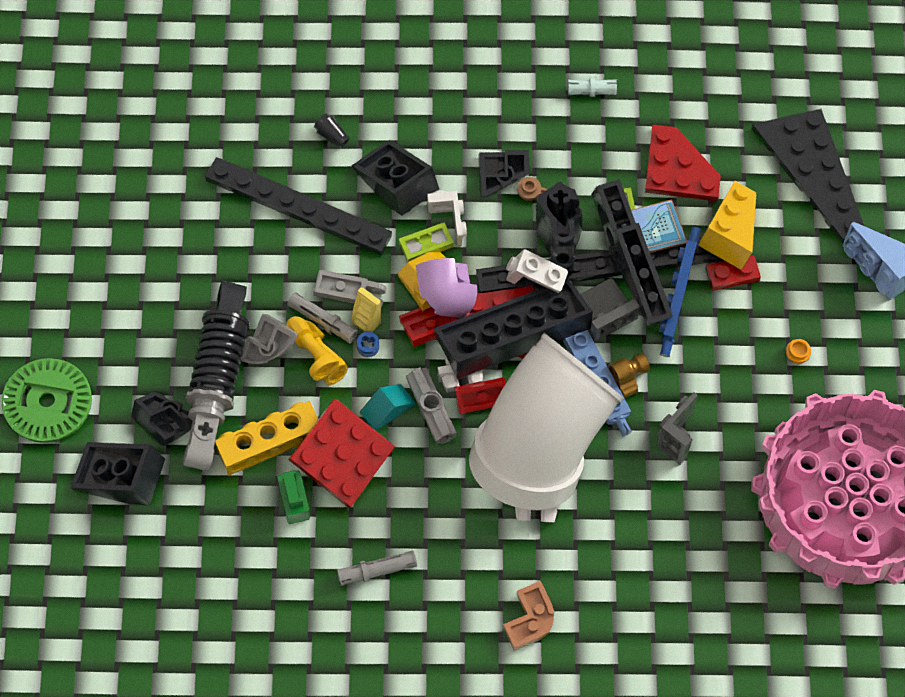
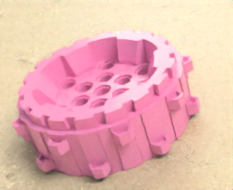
M873 390L868 396L841 394L827 399L822 398L816 393L808 396L805 400V409L800 412L798 411L787 422H782L778 425L774 432L775 435L766 436L761 447L768 455L764 466L765 470L763 474L757 475L752 479L751 491L760 496V510L766 526L769 527L773 535L769 546L774 553H787L794 560L793 562L806 571L822 576L825 587L836 589L842 582L871 584L883 579L888 580L893 585H897L905 580V514L898 509L901 506L905 507V408L888 402L885 393ZM842 437L851 438L853 443L845 442ZM890 458H896L901 465L894 464ZM846 461H853L857 467L848 466ZM801 464H809L812 470H805ZM870 472H878L881 478H874ZM831 474L835 476L836 481H829L825 475ZM849 485H856L861 491L854 492L850 489ZM874 496H881L885 503L877 502ZM834 498L839 501L840 505L834 506L828 499ZM858 509L862 511L864 517L856 516L853 510ZM814 512L819 516L820 519H811L808 516V513ZM857 535H865L868 539V542L860 541L857 538Z

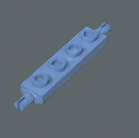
M588 330L562 339L571 355L623 397ZM623 399L613 409L614 411L606 420V423L616 424L622 436H626L632 432L626 422L631 410L625 399Z

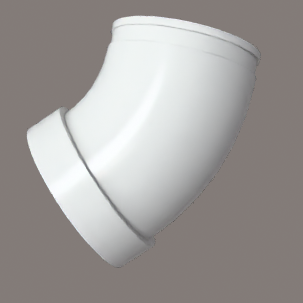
M543 333L539 342L530 349L510 376L488 418L479 426L469 454V465L475 480L491 496L517 508L543 510L564 503L572 496L584 466L583 455L597 432L613 413V409L624 398L583 363Z

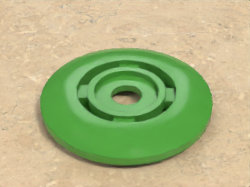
M52 358L35 360L19 368L9 378L2 394V410L9 426L21 437L42 443L64 439L77 431L88 417L92 404L90 385L84 374L71 363ZM29 387H31L26 398L27 406H22L23 397ZM72 393L70 408L67 414H65L64 412L68 406L67 395ZM45 394H51L55 398L53 405L50 407H43L39 403L40 398Z

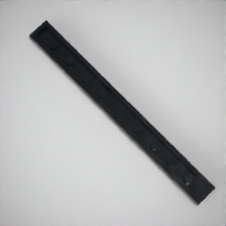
M686 244L650 253L656 270L681 267V262H677L680 247L685 248ZM699 246L695 249L692 265L724 260ZM610 250L574 255V268L568 272L566 279H570L571 282L621 276L622 274ZM568 256L556 258L559 263L564 264L568 262ZM507 265L476 269L479 293L530 286L534 288L544 287L524 276L515 284L507 281L506 278L509 273L506 270Z

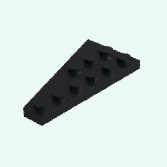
M822 109L754 123L751 129L763 139L766 148L772 151L778 158L781 167L800 191H804L808 196L814 209L817 208L823 215L826 224L842 244L851 223L856 222L864 226Z

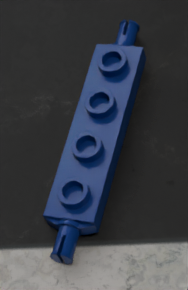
M697 227L691 228L689 240H687L686 247H680L677 262H681L680 271L674 270L671 285L676 286L674 295L668 294L667 298L673 317L661 322L659 332L664 333L662 338L663 344L659 354L663 357H670L672 345L675 343L673 336L695 249L699 247L698 242L702 229Z

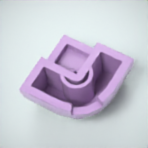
M441 258L416 265L421 298H426L430 306L435 309V314L462 318L472 310L477 297V285L470 284L467 264L455 263L454 258Z

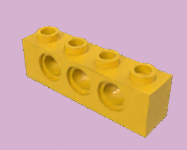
M310 401L305 403L298 402L284 412L271 413L260 422L247 423L236 432L223 433L215 440V445L228 476L298 447L317 422L318 417ZM289 423H296L298 425L295 429L286 428V425ZM265 433L274 434V437L271 439L262 438ZM241 443L250 444V447L247 449L238 448Z

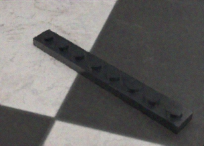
M218 157L215 158L205 175L207 182L381 256L392 237V231Z

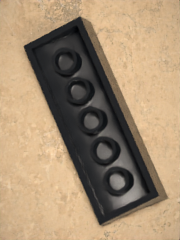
M566 279L559 293L544 287L434 328V336L444 351L456 379H460L528 353L539 342L543 333L557 342L591 329L593 311L570 279Z

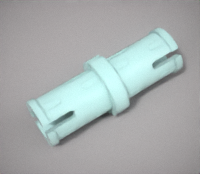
M590 78V80H568V95L584 94L590 95V97L601 94L616 95L617 80H595V78Z

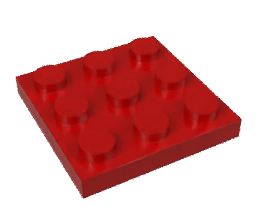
M335 398L288 460L341 503L350 508L395 446Z

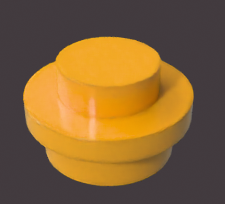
M792 340L786 347V356L793 363H805L811 356V347L805 340Z

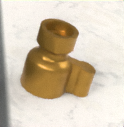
M643 353L633 356L632 360L621 358L608 365V369L624 399L638 393L636 374L642 375L650 371L649 362Z

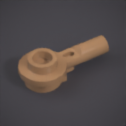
M525 177L517 185L518 194L527 201L537 200L539 194L548 190L542 188L540 182L533 177Z

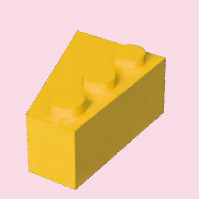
M734 181L699 242L700 247L739 269L743 268L753 250L756 192Z

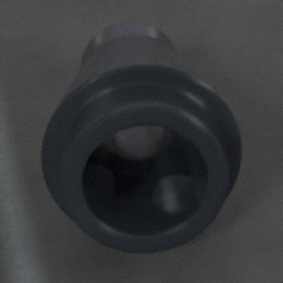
M325 113L314 125L317 134L336 144L339 148L346 145L350 139L333 115L330 116Z

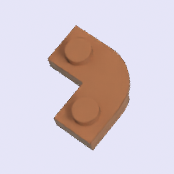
M541 581L517 590L516 595L526 615L503 624L504 631L514 651L541 640L552 628L554 609Z

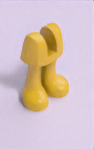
M291 317L286 325L298 333L295 343L299 347L310 351L315 359V362L309 369L311 377L316 381L323 379L327 385L336 384L343 379L348 370L347 364L323 343L322 339L325 336L323 332L311 321L304 320L301 317Z

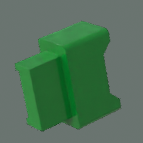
M293 470L278 475V485L287 523L293 524L309 520V506L300 471Z

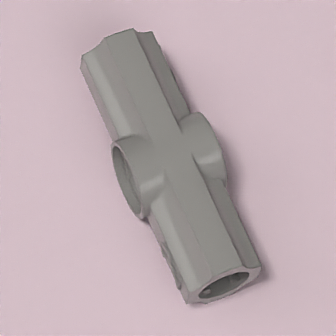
M427 368L412 370L411 373L406 375V379L419 405L420 414L425 419L436 444H444L451 441V439L457 436V433L443 405L442 396L437 392ZM427 403H435L437 407L429 409L425 405Z

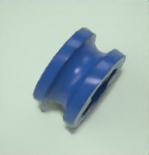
M372 332L361 333L357 339L358 352L364 357L375 356L379 351L378 336ZM364 341H367L368 343L373 342V347H364Z

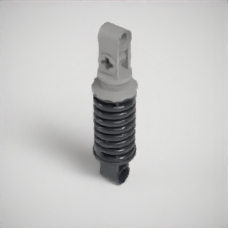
M222 280L217 295L216 310L207 311L202 316L204 326L201 328V337L199 338V346L197 347V355L195 356V364L193 366L194 372L191 376L192 380L190 381L189 391L186 393V399L192 405L188 415L192 420V426L183 458V466L209 471L214 454L213 448L217 428L224 423V412L232 410L234 407V396L232 393L236 390L235 384L238 380L237 375L240 370L238 366L241 365L240 357L243 355L244 339L250 328L248 319L241 315L247 286Z

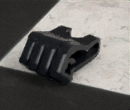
M558 182L537 196V235L549 251L551 262L569 272L574 268V250L581 236L583 214L579 207L580 203L575 189L566 186L562 182ZM559 255H567L568 262L564 264L559 263L556 259Z

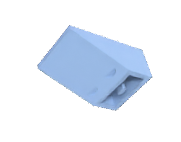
M856 222L851 223L843 243L845 253L860 265L864 275L869 276L875 282L881 294L886 295L890 300L905 290V244Z

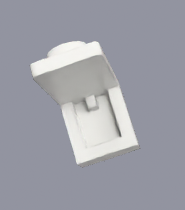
M440 190L428 194V214L453 211L457 246L462 245V237L467 236L466 223L461 222L460 215H464L463 200H458L457 191L445 192Z
M525 249L516 257L512 256L506 267V270L509 271L506 278L507 281L515 284L524 276L557 293L562 290L568 274L566 269Z

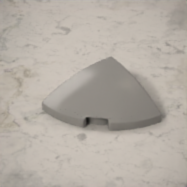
M262 314L253 337L247 336L244 348H242L243 355L240 357L241 361L252 364H264L269 360L277 357L280 358L291 348L298 333L270 315Z

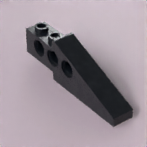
M620 179L596 186L591 195L608 239L606 244L633 298L640 305V312L647 326L671 319L673 315L641 227L639 223L635 222Z

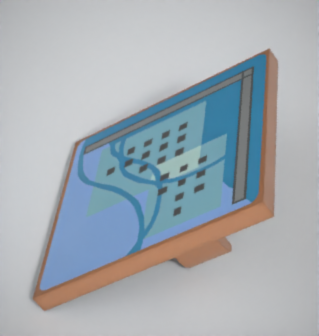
M672 200L631 210L635 222L639 223L650 253L687 243Z

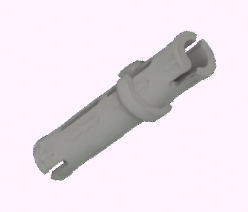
M293 293L287 303V306L324 327L327 333H334L349 344L354 341L358 334V330L341 321V317L336 314L331 315L298 293Z
M412 550L366 563L365 561H360L358 565L337 569V576L340 586L361 580L367 582L370 580L369 578L417 567V560Z

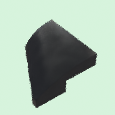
M504 150V152H479L478 154L481 198H485L529 175V150Z
M154 391L134 401L131 415L162 446L180 438L189 432L192 426V420L188 417L189 412L182 409L183 404L168 400L162 394Z

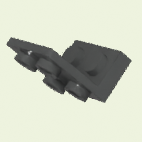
M612 278L580 294L593 311L591 329L588 332L594 341L638 319L640 305L636 299L628 302Z
M695 392L689 398L684 396L676 406L678 410L673 415L668 414L660 423L662 428L657 434L659 437L657 447L679 465L687 459L693 440L690 438V434L681 426L693 414L698 398Z

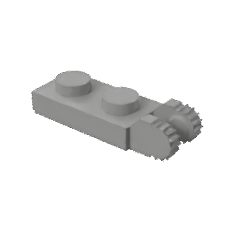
M319 270L313 294L318 297L355 304L357 292L361 287L371 293L381 295L386 293L387 287L377 282L368 281L365 278ZM378 298V299L381 301V308H382L384 301L381 300L380 298Z

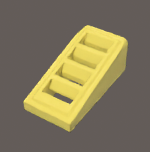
M361 287L357 292L351 323L363 332L373 333L381 324V301Z

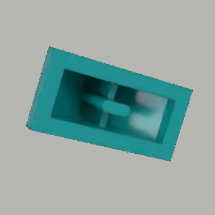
M401 384L381 387L360 410V414L368 425L377 431L416 405V402Z

